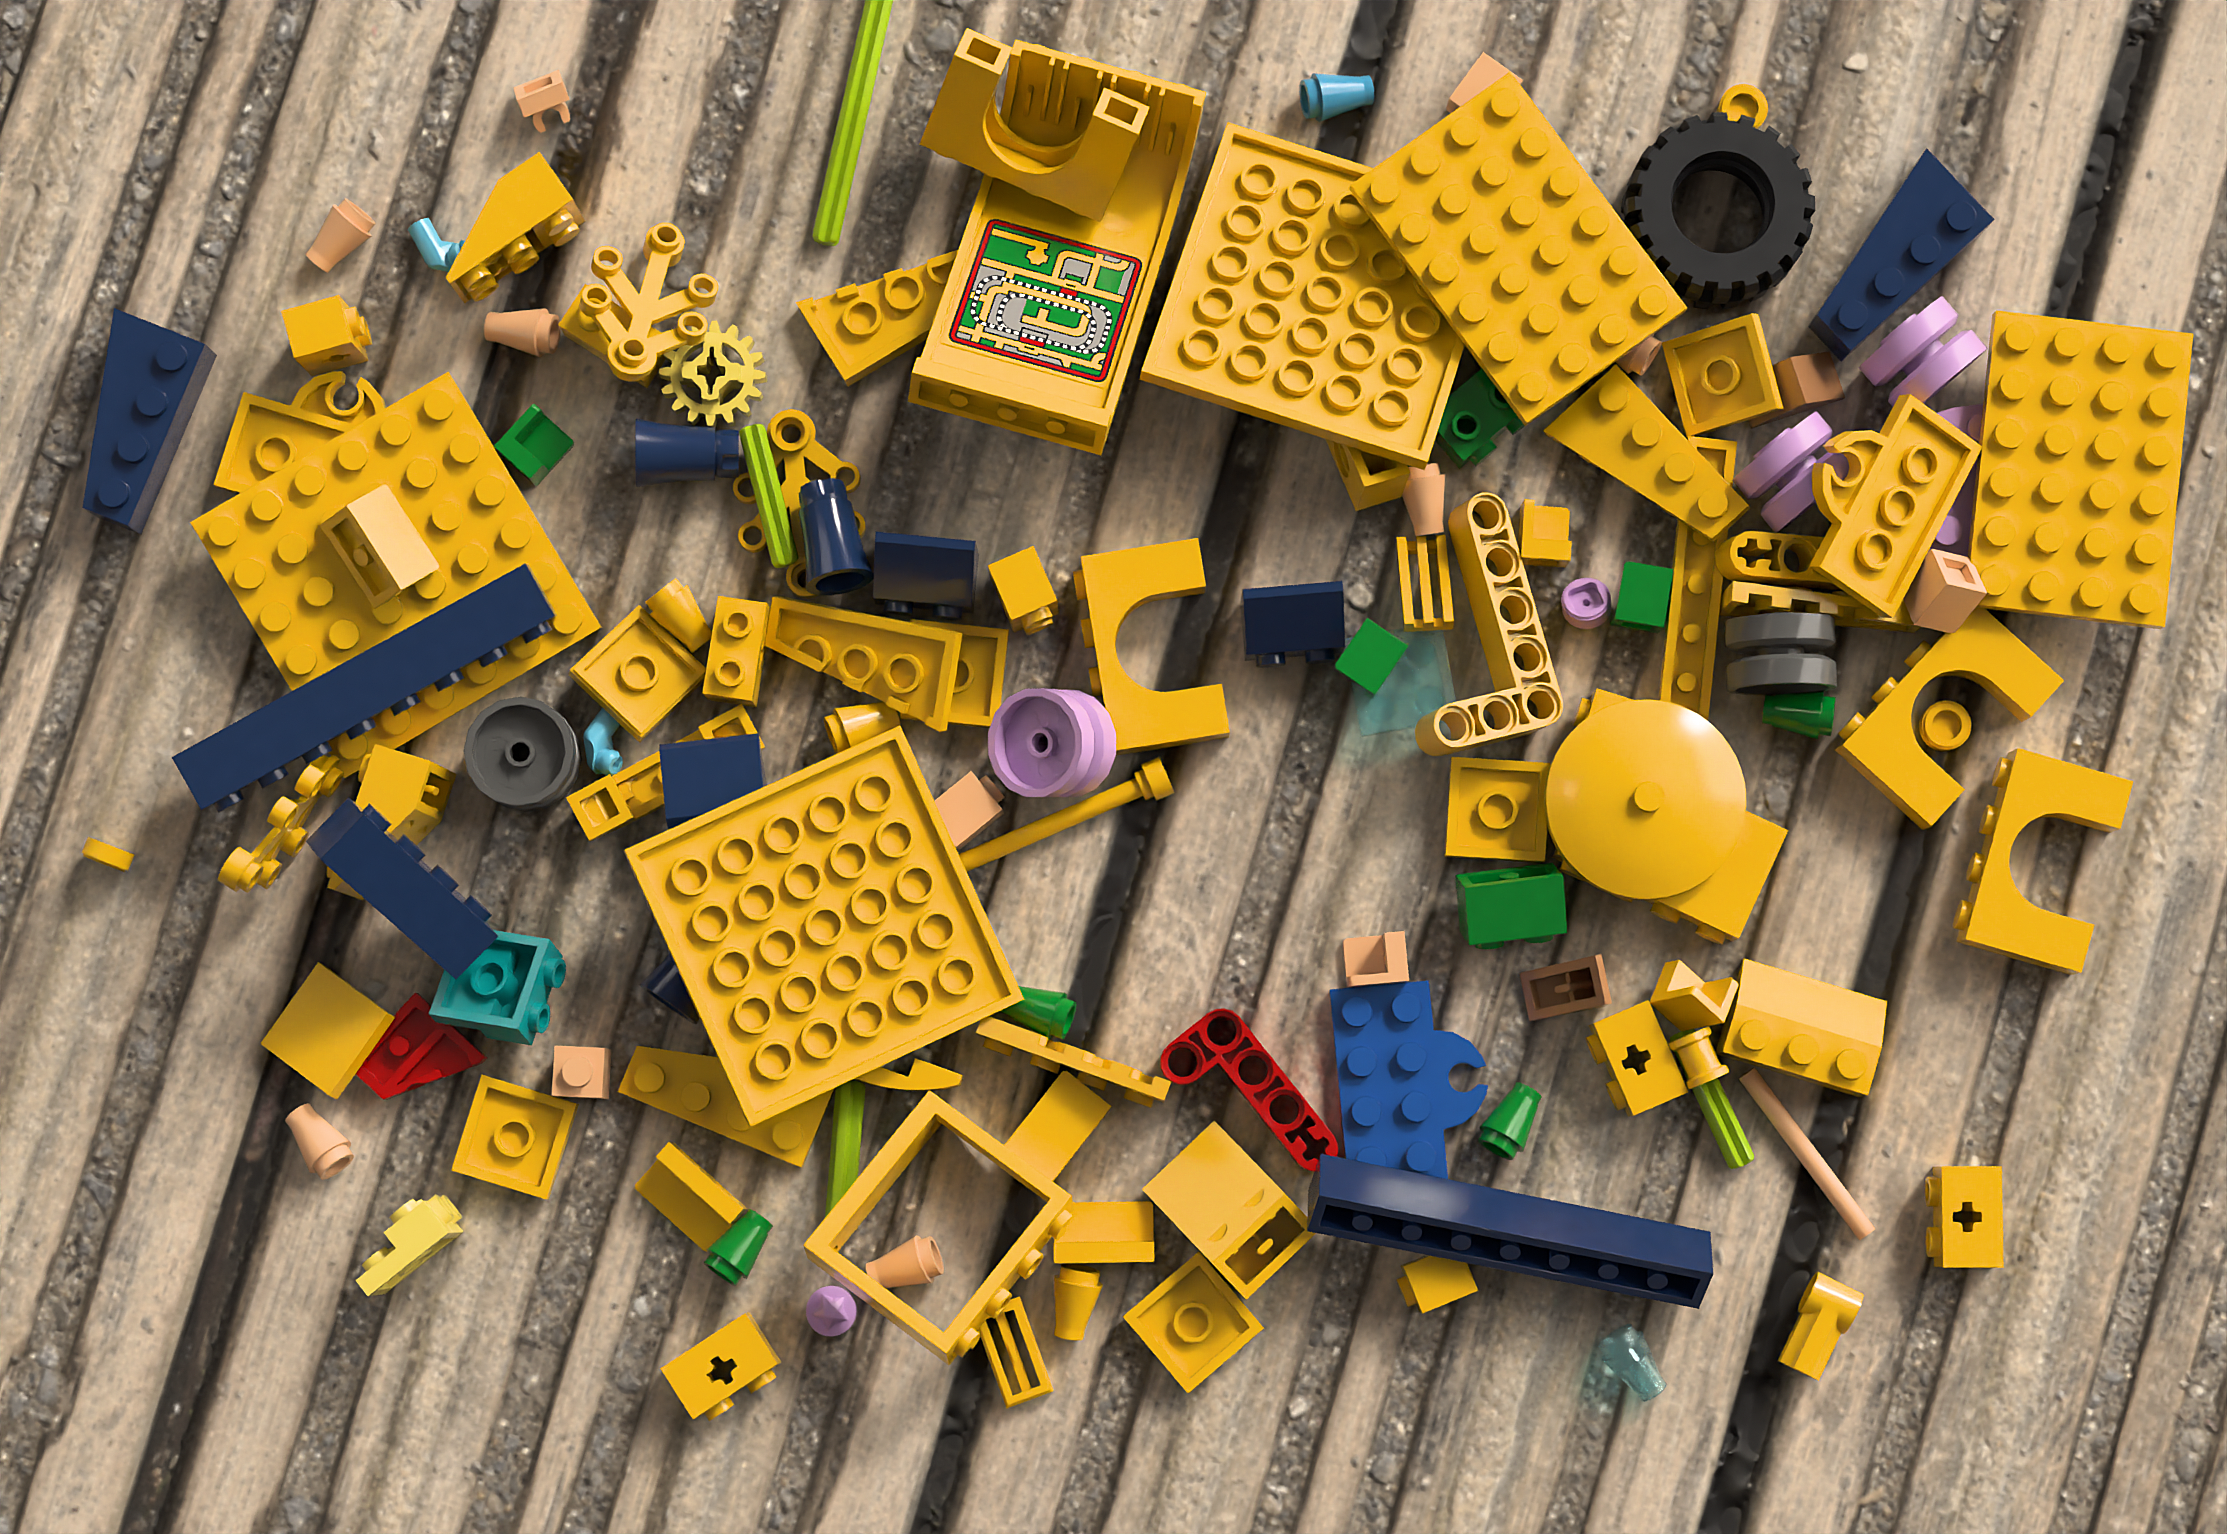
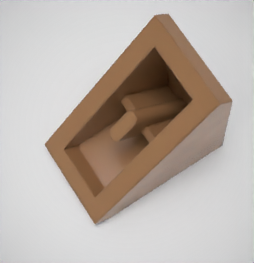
M1830 351L1789 357L1772 365L1784 409L1748 421L1752 429L1843 400L1845 395Z
M1602 954L1519 973L1529 1022L1612 1004Z

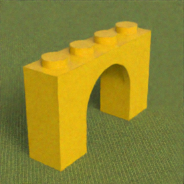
M966 28L953 56L919 145L935 151L940 156L952 158L980 170L987 176L996 177L1022 188L1033 196L1042 197L1066 207L1077 215L1087 216L1101 223L1150 107L1104 87L1091 120L1080 137L1061 146H1041L1030 143L1017 136L1005 125L996 107V89L1012 47Z
M1198 538L1081 556L1082 570L1073 571L1077 600L1087 599L1090 618L1080 619L1085 649L1095 647L1097 666L1088 668L1093 697H1103L1104 708L1110 714L1116 731V756L1229 738L1230 730L1222 684L1172 692L1149 690L1134 682L1125 673L1116 653V639L1119 629L1134 610L1153 601L1205 593L1206 583Z
M1975 607L1956 632H1942L1931 646L1923 640L1904 660L1910 667L1908 671L1898 681L1890 676L1871 696L1877 703L1875 707L1865 717L1857 712L1838 732V735L1844 740L1835 751L1922 830L1931 827L1965 790L1927 756L1915 739L1912 730L1911 714L1914 701L1923 686L1930 680L1944 676L1967 678L1982 686L2018 720L2023 722L2032 717L2064 682L2056 672L1984 608Z
M2017 748L2009 752L2007 758H1999L1993 774L1992 785L1999 788L1994 806L1987 805L1981 818L1979 833L1985 834L1981 853H1973L1967 869L1966 880L1972 882L1968 901L1961 900L1955 913L1953 928L1959 930L1956 942L2068 975L2082 973L2094 924L2040 909L2027 901L2016 888L2011 876L2009 865L2011 847L2022 828L2038 818L2051 817L2063 819L2108 833L2121 829L2133 781Z
M1745 811V819L1738 841L1729 857L1713 875L1701 884L1676 896L1644 901L1653 904L1650 912L1664 920L1677 924L1681 917L1698 925L1695 933L1709 941L1723 945L1725 938L1730 941L1737 940L1743 931L1788 830ZM1556 848L1552 858L1562 862L1560 870L1574 878L1585 881L1565 862ZM1615 896V897H1617V898H1619V899H1622V900L1627 901V902H1630V903H1632V901H1633V899H1626V898H1622V897Z

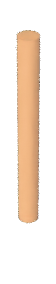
M1754 1067L1739 1078L1740 1082L1856 1237L1861 1240L1870 1234L1875 1227Z

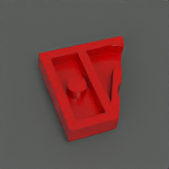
M415 992L395 1013V1019L358 1069L356 1075L383 1100H388L480 1065L488 1057L453 1025L435 1022L429 1015L432 1005L419 993Z

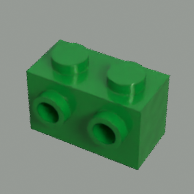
M1481 368L1448 396L1435 441L1459 469L1469 461L1476 467L1498 448L1493 442L1507 429L1514 435L1524 427V424Z
M1553 863L1455 875L1459 929L1469 945H1475L1478 949H1496L1504 946V941L1523 939L1527 943H1544L1551 941L1553 935L1567 933L1564 879Z

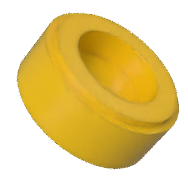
M1739 84L1729 88L1723 94L1718 104L1717 112H1727L1729 121L1737 122L1741 114L1755 118L1753 127L1759 129L1767 117L1768 104L1765 96L1759 89L1751 85Z
M1939 701L1928 707L1921 715L1919 732L1923 741L1932 749L1950 751L1961 746L1968 739L1971 732V719L1966 709L1960 704L1953 701Z
M87 837L81 852L86 858L123 872L129 871L135 856L132 853L91 837Z

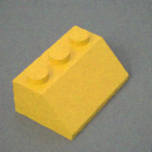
M1743 958L1736 980L1739 986L1725 1019L1716 1054L1857 1097L1868 1096L1882 1049L1887 1001Z

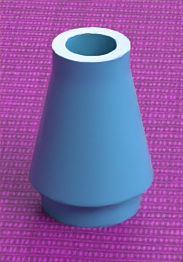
M1312 73L1310 79L1301 80L1299 85L1300 104L1303 115L1306 119L1316 118L1318 122L1361 106L1372 105L1374 103V87L1371 77L1369 75L1357 77Z

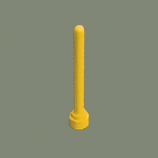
M1157 757L1141 764L1143 769L1134 773L1136 778L960 853L959 856L966 872L1144 796L1145 800L1155 796L1157 801L1173 794L1174 790L1160 758Z

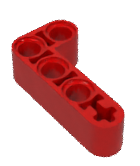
M1222 1008L1207 1013L1163 1050L1160 1059L1161 1071L1167 1080L1179 1086L1189 1085L1197 1081L1218 1064L1295 1163L1302 1169L1314 1172L1318 1160L1316 1158L1308 1161L1305 1160L1302 1155L1307 1149L1304 1141L1297 1135L1293 1142L1290 1143L1285 1133L1298 1128L1306 1116L1314 1124L1312 1127L1305 1129L1307 1134L1314 1141L1321 1138L1326 1140L1328 1145L1324 1147L1323 1153L1337 1157L1338 1143L1332 1132L1235 1012ZM1225 1018L1233 1023L1236 1035L1230 1044L1219 1046L1210 1041L1207 1035V1027L1212 1020ZM1177 1049L1190 1050L1196 1057V1070L1187 1077L1176 1076L1168 1067V1058ZM1247 1057L1259 1058L1266 1066V1077L1258 1085L1246 1084L1239 1076V1064ZM1287 1096L1295 1101L1298 1113L1292 1123L1282 1125L1272 1119L1269 1107L1274 1098Z

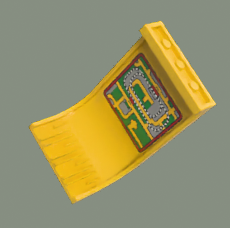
M1015 39L1010 53L1000 117L1005 125L1020 138L1041 146H1061L1076 140L1086 130L1104 87L1150 108L1101 223L1087 216L1077 215L1070 209L1045 198L1033 196L1024 189L1001 179L984 174L921 358L917 357L911 374L908 402L1102 455L1178 212L1199 130L1206 96L1205 91Z

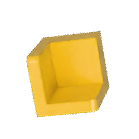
M1524 499L1520 506L1518 548L1523 565L1566 568L1571 561L1572 541H1568L1570 519L1568 508L1534 506V500Z
M1682 961L1665 962L1650 999V1004L1680 1031L1725 1022L1739 984L1732 977L1704 982Z

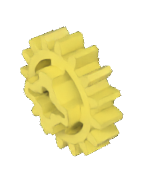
M712 321L709 332H706L702 343L695 346L684 345L677 352L672 350L663 354L672 364L671 367L659 369L660 377L671 381L670 384L661 389L665 398L678 397L671 408L676 415L688 409V422L693 426L699 422L701 417L706 418L708 427H716L717 418H724L730 427L735 426L734 413L740 411L743 415L749 417L752 414L747 404L749 399L755 401H762L763 399L762 393L755 387V384L767 382V375L763 371L755 370V367L760 366L765 360L761 352L749 354L755 344L753 338L747 336L738 341L739 330L733 324L724 334L721 333L718 322ZM692 326V332L699 331L697 328ZM724 346L734 350L742 358L745 366H740L739 363H730L725 357ZM703 347V352L692 362L686 361L695 350ZM715 358L721 373L725 376L716 378L713 392H711L707 380L702 375L710 374ZM682 385L697 388L701 392L702 405L690 399L684 392ZM733 389H741L735 398L723 404V399Z

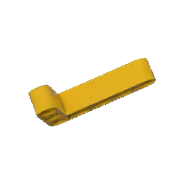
M1492 493L1477 494L1455 507L1450 513L1448 527L1495 693L1449 703L1421 717L1415 728V740L1419 748L1431 756H1444L1529 735L1556 722L1563 710L1561 693L1508 510L1504 502ZM1472 511L1477 512L1481 516L1484 528H1480L1474 522ZM1486 558L1491 559L1495 563L1497 576L1488 570ZM1500 605H1503L1509 611L1510 623L1502 618ZM1514 652L1522 657L1524 671L1516 666L1513 659ZM1528 699L1538 709L1537 718L1533 717L1527 708ZM1484 710H1487L1492 715L1495 723L1494 729L1485 723L1483 719ZM1440 720L1448 725L1451 732L1450 740L1441 734L1439 730Z

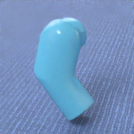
M429 218L421 219L408 228L428 267L449 272L465 240H461L460 243L442 241Z
M603 708L585 730L583 735L587 765L596 774H604L606 776L610 774L613 776L620 771L623 764V758L619 755L618 751L614 750L612 735L620 724Z

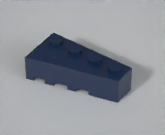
M1926 148L1808 327L1842 362L1976 240L1995 219Z
M114 308L82 508L100 519L142 534L217 357V354L206 344Z
M348 797L306 840L307 844L322 862L453 978L457 979L498 937L486 922L492 914L472 895H469L466 899L455 890L459 886L458 883L439 865L431 869L422 861L425 854L406 835L403 834L397 839L387 831L392 824L374 806L369 803L362 809Z

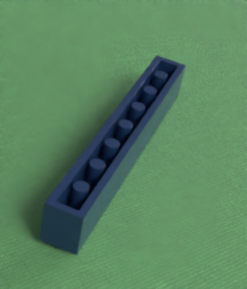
M525 563L176 754L172 759L200 809H207L214 805L217 812L220 813L244 800L245 798L240 790L258 781L263 789L289 775L285 766L300 757L304 759L307 765L333 751L329 742L342 734L347 733L349 739L353 740L375 728L377 725L373 717L391 709L393 715L396 716L421 702L417 693L433 684L437 691L440 692L464 679L465 677L461 669L478 660L481 667L484 668L508 655L504 645L521 636L527 644L550 632L552 628L548 621L557 617V614L529 564Z
M1320 1154L1308 1189V1232L1697 1309L1701 1305L1713 1276L1710 1231Z

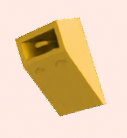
M540 152L498 179L451 266L446 279L464 304L472 298L475 302H478L491 295L499 287L497 281L512 271L515 274H519L532 267L539 260L538 253L553 243L555 246L567 243L579 233L580 229L578 226L585 222L574 200Z
M375 744L372 754H367L361 763L358 780L362 784L355 803L362 809L370 803L392 824L387 831L397 839L404 834L414 844L418 845L442 821L457 774L432 761ZM327 867V877L330 878L327 888L357 899H364L332 869Z
M1215 1121L1142 1188L1152 1201L1246 1300L1316 1234L1307 1231V1216Z

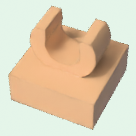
M559 70L514 87L515 96L524 118L531 115L533 124L540 133L546 131L542 114L548 109L557 110L564 123L570 121L569 110L565 103L570 99Z

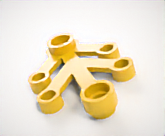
M659 223L650 228L646 234L643 254L649 262L639 294L621 270L623 257L616 248L602 246L596 249L593 254L591 270L596 277L604 280L631 318L629 331H626L609 309L612 296L605 286L600 284L586 286L582 291L579 305L581 311L594 320L609 341L610 345L606 354L607 362L613 374L624 381L635 382L643 379L653 371L658 356L684 345H698L705 338L708 327L705 317L697 312L685 311L695 307L706 308L714 303L718 291V283L712 276L707 274L694 275L690 279L687 289L659 300L667 268L676 265L680 261L685 244L682 233L671 223ZM600 261H609L613 266L603 265ZM696 288L706 289L709 293H700ZM597 298L603 303L594 304L588 299ZM683 313L679 317L676 328L648 338L651 325ZM685 326H693L699 331H689Z
M788 409L777 413L771 419L767 427V436L775 467L777 468L784 460L786 480L780 487L786 510L789 508L791 529L799 557L794 564L789 566L786 573V581L792 593L797 597L812 599L818 595L809 593L806 588L798 584L799 576L806 572L803 534L799 518V511L801 510L799 493L801 486L811 482L806 477L804 457L829 474L831 478L836 479L838 473L842 470H851L855 474V479L853 483L845 486L847 493H852L859 487L861 476L854 464L842 462L815 440L816 429L808 415L799 410ZM789 427H796L801 431V436L795 443H787L783 440V433ZM748 471L747 473L740 474L734 480L733 492L741 503L749 505L756 503L755 495L744 497L739 493L740 485L744 481L751 480ZM854 511L855 518L860 522L858 532L861 539L866 531V523L863 516L859 512ZM759 513L752 521L744 523L738 531V540L741 546L746 551L752 553L760 552L767 546ZM753 528L762 532V539L758 544L749 545L744 541L745 533Z
M324 755L309 764L295 786V791L302 795L299 799L291 800L283 796L277 801L267 819V822L272 824L274 828L252 853L247 852L241 847H237L231 853L218 875L220 883L235 892L242 889L247 893L256 883L265 889H268L273 884L282 868V863L275 860L279 851L281 850L293 858L301 851L309 836V832L302 827L322 795L328 798L331 797L340 785L344 772L337 767L341 760L335 755L327 757Z

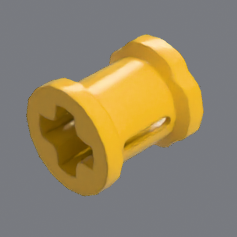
M1709 1026L1668 1043L1671 1051H1677L1689 1078L1685 1082L1688 1090L1729 1073L1727 1065L1720 1064L1709 1039L1712 1033Z

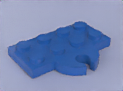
M1429 980L1330 989L1345 1159L1448 1179L1443 1130L1461 1125L1473 1116L1481 1106L1488 1089V1085L1477 1084L1468 1092H1458L1449 1083V1072L1454 1065L1459 1063L1468 1064L1475 1069L1484 1067L1486 1063L1483 1056L1469 1040L1458 1034L1434 1030Z

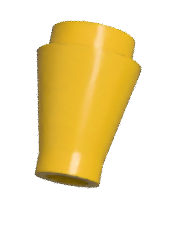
M675 578L645 602L652 611L649 616L681 641L691 653L711 639L712 631L708 627L688 584L683 587Z
M883 701L834 708L833 714L823 718L829 741L836 754L900 726L897 710L887 706Z
M1061 1264L1059 1275L1054 1276L1055 1336L1067 1340H1083L1086 1326L1103 1287V1284L1099 1282V1270L1079 1264Z

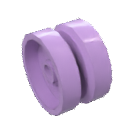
M1941 296L1918 315L1915 313L1885 337L1880 342L1881 347L1864 361L1859 369L1874 386L1887 384L1903 371L1908 377L1890 392L1888 402L1893 407L1899 395L1911 394L1925 404L1988 348L1972 330L1961 331L1945 345L1939 341L1956 324L1958 319V313Z
M1817 411L1793 429L1787 428L1753 456L1755 460L1732 480L1747 499L1759 498L1777 485L1780 491L1762 507L1760 514L1775 533H1779L1816 504L1812 493V469L1814 463H1826L1833 466L1836 476L1840 480H1844L1848 474L1849 463L1843 454L1826 453L1818 460L1813 456L1831 438L1833 432Z
M1024 689L1008 697L995 712L988 731V755L997 777L1009 790L1024 797H1080L1095 790L1110 773L1116 756V731L1109 712L1095 697L1079 690Z

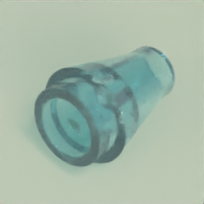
M1626 1324L1617 1328L1599 1343L1598 1347L1603 1353L1601 1360L1632 1388L1643 1402L1656 1397L1666 1388L1667 1384L1661 1377L1644 1333L1642 1331L1636 1332L1632 1324Z

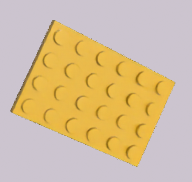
M1511 71L1350 185L1349 190L1524 426L1531 423L1675 320L1687 309L1686 305Z
M1997 310L1992 314L1979 444L1982 446V449L1977 458L1968 547L1970 563L1976 567L1987 592L1976 608L2153 629L2165 627L2192 354V333Z

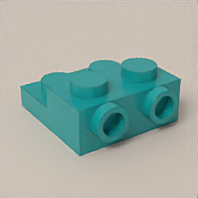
M494 930L498 937L457 979L444 970L429 1015L437 1023L481 1030L490 1039L532 1046L536 1033H544L549 1025L550 1007L547 1001L551 989L559 988L563 984L566 975V964L562 959L563 955L550 939Z

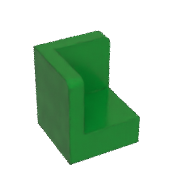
M532 404L494 447L537 487L573 448L574 441L554 424L536 404Z
M1630 561L1626 562L1622 569L1618 599L1612 608L1610 625L1658 634L1665 625L1674 569Z
M1367 618L1336 662L1335 669L1365 689L1364 695L1373 700L1406 652L1408 645Z

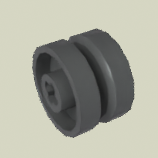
M1774 612L1741 616L1724 622L1725 647L1737 654L1757 655L1735 659L1726 666L1727 692L1740 695L1764 696L1766 694L1828 691L1837 687L1836 662L1824 655L1804 654L1826 650L1835 643L1834 617L1817 613Z
M521 696L499 700L481 711L468 729L464 746L467 772L477 788L502 806L524 812L546 809L563 799L577 781L582 762L579 738L569 722L544 702ZM523 745L528 750L530 749V755L525 761L518 762L520 757L516 751Z

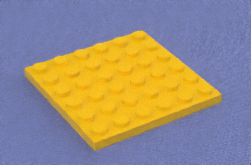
M1228 122L1144 361L1140 380L1425 470L1465 345L1349 190L1353 182L1373 168Z
M446 372L190 522L292 691L525 563L529 564L557 614V617L548 621L552 630L527 644L521 636L504 645L508 655L484 668L481 667L478 660L461 669V672L465 678L440 692L437 691L433 684L417 693L421 701L420 703L396 716L393 715L391 709L373 717L377 725L375 728L353 740L349 739L347 733L331 740L329 744L333 751L329 753L331 756L335 755L341 759L337 767L344 772V778L359 771L364 757L367 754H372L375 744L395 750L602 628L450 372ZM383 485H387L438 562L439 568L407 587L388 602L374 609L320 525L351 502Z
M901 726L886 731L623 850L750 1127L1024 1000Z

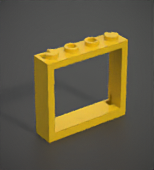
M929 1090L803 1246L810 1261L946 1364L950 1365L957 1355L963 1357L969 1348L973 1349L981 1336L977 1330L990 1315L995 1319L1006 1308L1012 1298L1009 1290L1019 1277L1027 1279L1037 1269L1043 1259V1254L1040 1251L1049 1239L1053 1237L1058 1240L1066 1232V1226L1074 1217L1071 1214L1073 1211L1072 1195ZM941 1124L1047 1202L945 1332H942L838 1253Z

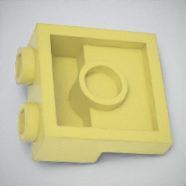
M435 1194L428 1201L420 1199L416 1202L412 1199L389 1217L394 1224L383 1233L394 1246L389 1249L383 1247L369 1257L361 1265L366 1272L356 1279V1282L367 1296L386 1294L463 1233V1230L456 1223L462 1216L444 1194L441 1197Z

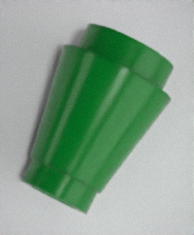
M1824 691L1776 695L1766 694L1762 724H1769L1817 740L1819 735L1831 736L1836 697L1824 696Z
M1018 986L1024 1000L999 1011L1038 1034L1048 1037V1040H1051L1053 1036L1064 1039L1074 1019L1076 1002L1067 999V994L1063 992Z
M1516 1082L1512 1090L1507 1093L1479 1127L1482 1134L1478 1142L1493 1154L1507 1160H1513L1517 1152L1524 1151L1538 1109V1103L1542 1096L1533 1088Z
M748 1209L744 1216L707 1249L710 1254L704 1261V1264L720 1278L736 1286L742 1277L748 1278L773 1225L757 1212Z

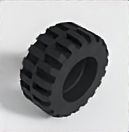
M1712 112L1708 120L1701 121L1700 117L1696 115L1684 119L1681 126L1676 129L1671 126L1659 134L1652 146L1648 145L1641 155L1622 198L1621 213L1624 214V224L1682 300L1684 297L1694 301L1693 308L1708 310L1711 304H1720L1722 310L1735 308L1743 300L1747 299L1749 302H1753L1764 296L1768 289L1772 286L1776 287L1786 277L1803 253L1802 250L1808 242L1813 229V224L1810 221L1811 216L1816 211L1815 196L1809 195L1808 188L1812 183L1808 168L1800 169L1796 163L1800 154L1792 144L1784 148L1777 142L1781 133L1774 128L1768 126L1766 131L1763 132L1753 127L1755 118L1742 114L1736 122L1728 120L1727 112ZM1702 171H1721L1739 178L1750 187L1760 203L1763 215L1760 231L1751 244L1741 251L1733 253H1714L1697 247L1681 233L1672 215V200L1678 186L1689 175Z

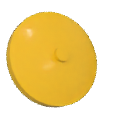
M1632 700L1613 704L1599 710L1582 721L1566 737L1549 767L1544 791V809L1552 840L1562 858L1577 875L1599 890L1614 896L1633 900H1656L1676 896L1692 889L1713 875L1722 866L1734 849L1741 834L1746 811V789L1742 770L1736 755L1722 734L1712 724L1693 711L1673 703L1658 700Z

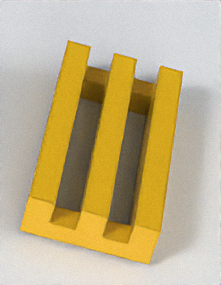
M1436 535L1435 540H1426V536H1416V541H1407L1406 537H1396L1404 632L1453 629L1454 617L1446 535ZM1436 553L1442 618H1434L1428 563V554ZM1417 554L1423 619H1414L1408 561V555Z
M1020 1296L1013 1298L996 1318L1022 1392L1015 1395L1012 1394L987 1321L985 1320L978 1329L1006 1409L1054 1391ZM1010 1310L1015 1312L1040 1385L1031 1388L1005 1312Z

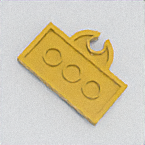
M332 371L312 378L299 389L291 405L243 392L213 485L219 489L239 494L385 409V402L367 380L360 377L356 384L359 393L357 404L349 410L336 409L333 397L336 391L345 385L346 374L343 371Z
M1911 394L1899 395L1880 433L1872 430L1845 431L1829 439L1823 445L1828 453H1841L1847 458L1849 471L1844 480H1840L1836 476L1833 466L1829 464L1814 463L1812 469V493L1819 510L1832 524L1809 567L1882 618H1894L1982 449L1980 444Z

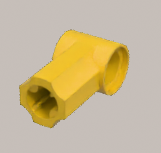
M1817 1271L1803 1293L1798 1306L1800 1315L1789 1334V1338L1778 1361L1819 1381L1841 1333L1845 1334L1852 1325L1863 1301V1293Z

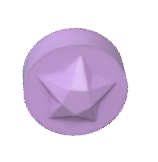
M1577 579L1571 582L1562 593L1563 615L1574 627L1592 629L1602 625L1610 616L1612 609L1610 592L1606 585L1597 579Z
M826 1286L818 1289L809 1298L806 1306V1317L810 1326L824 1336L843 1334L851 1328L857 1316V1305L853 1296L846 1289L839 1286Z

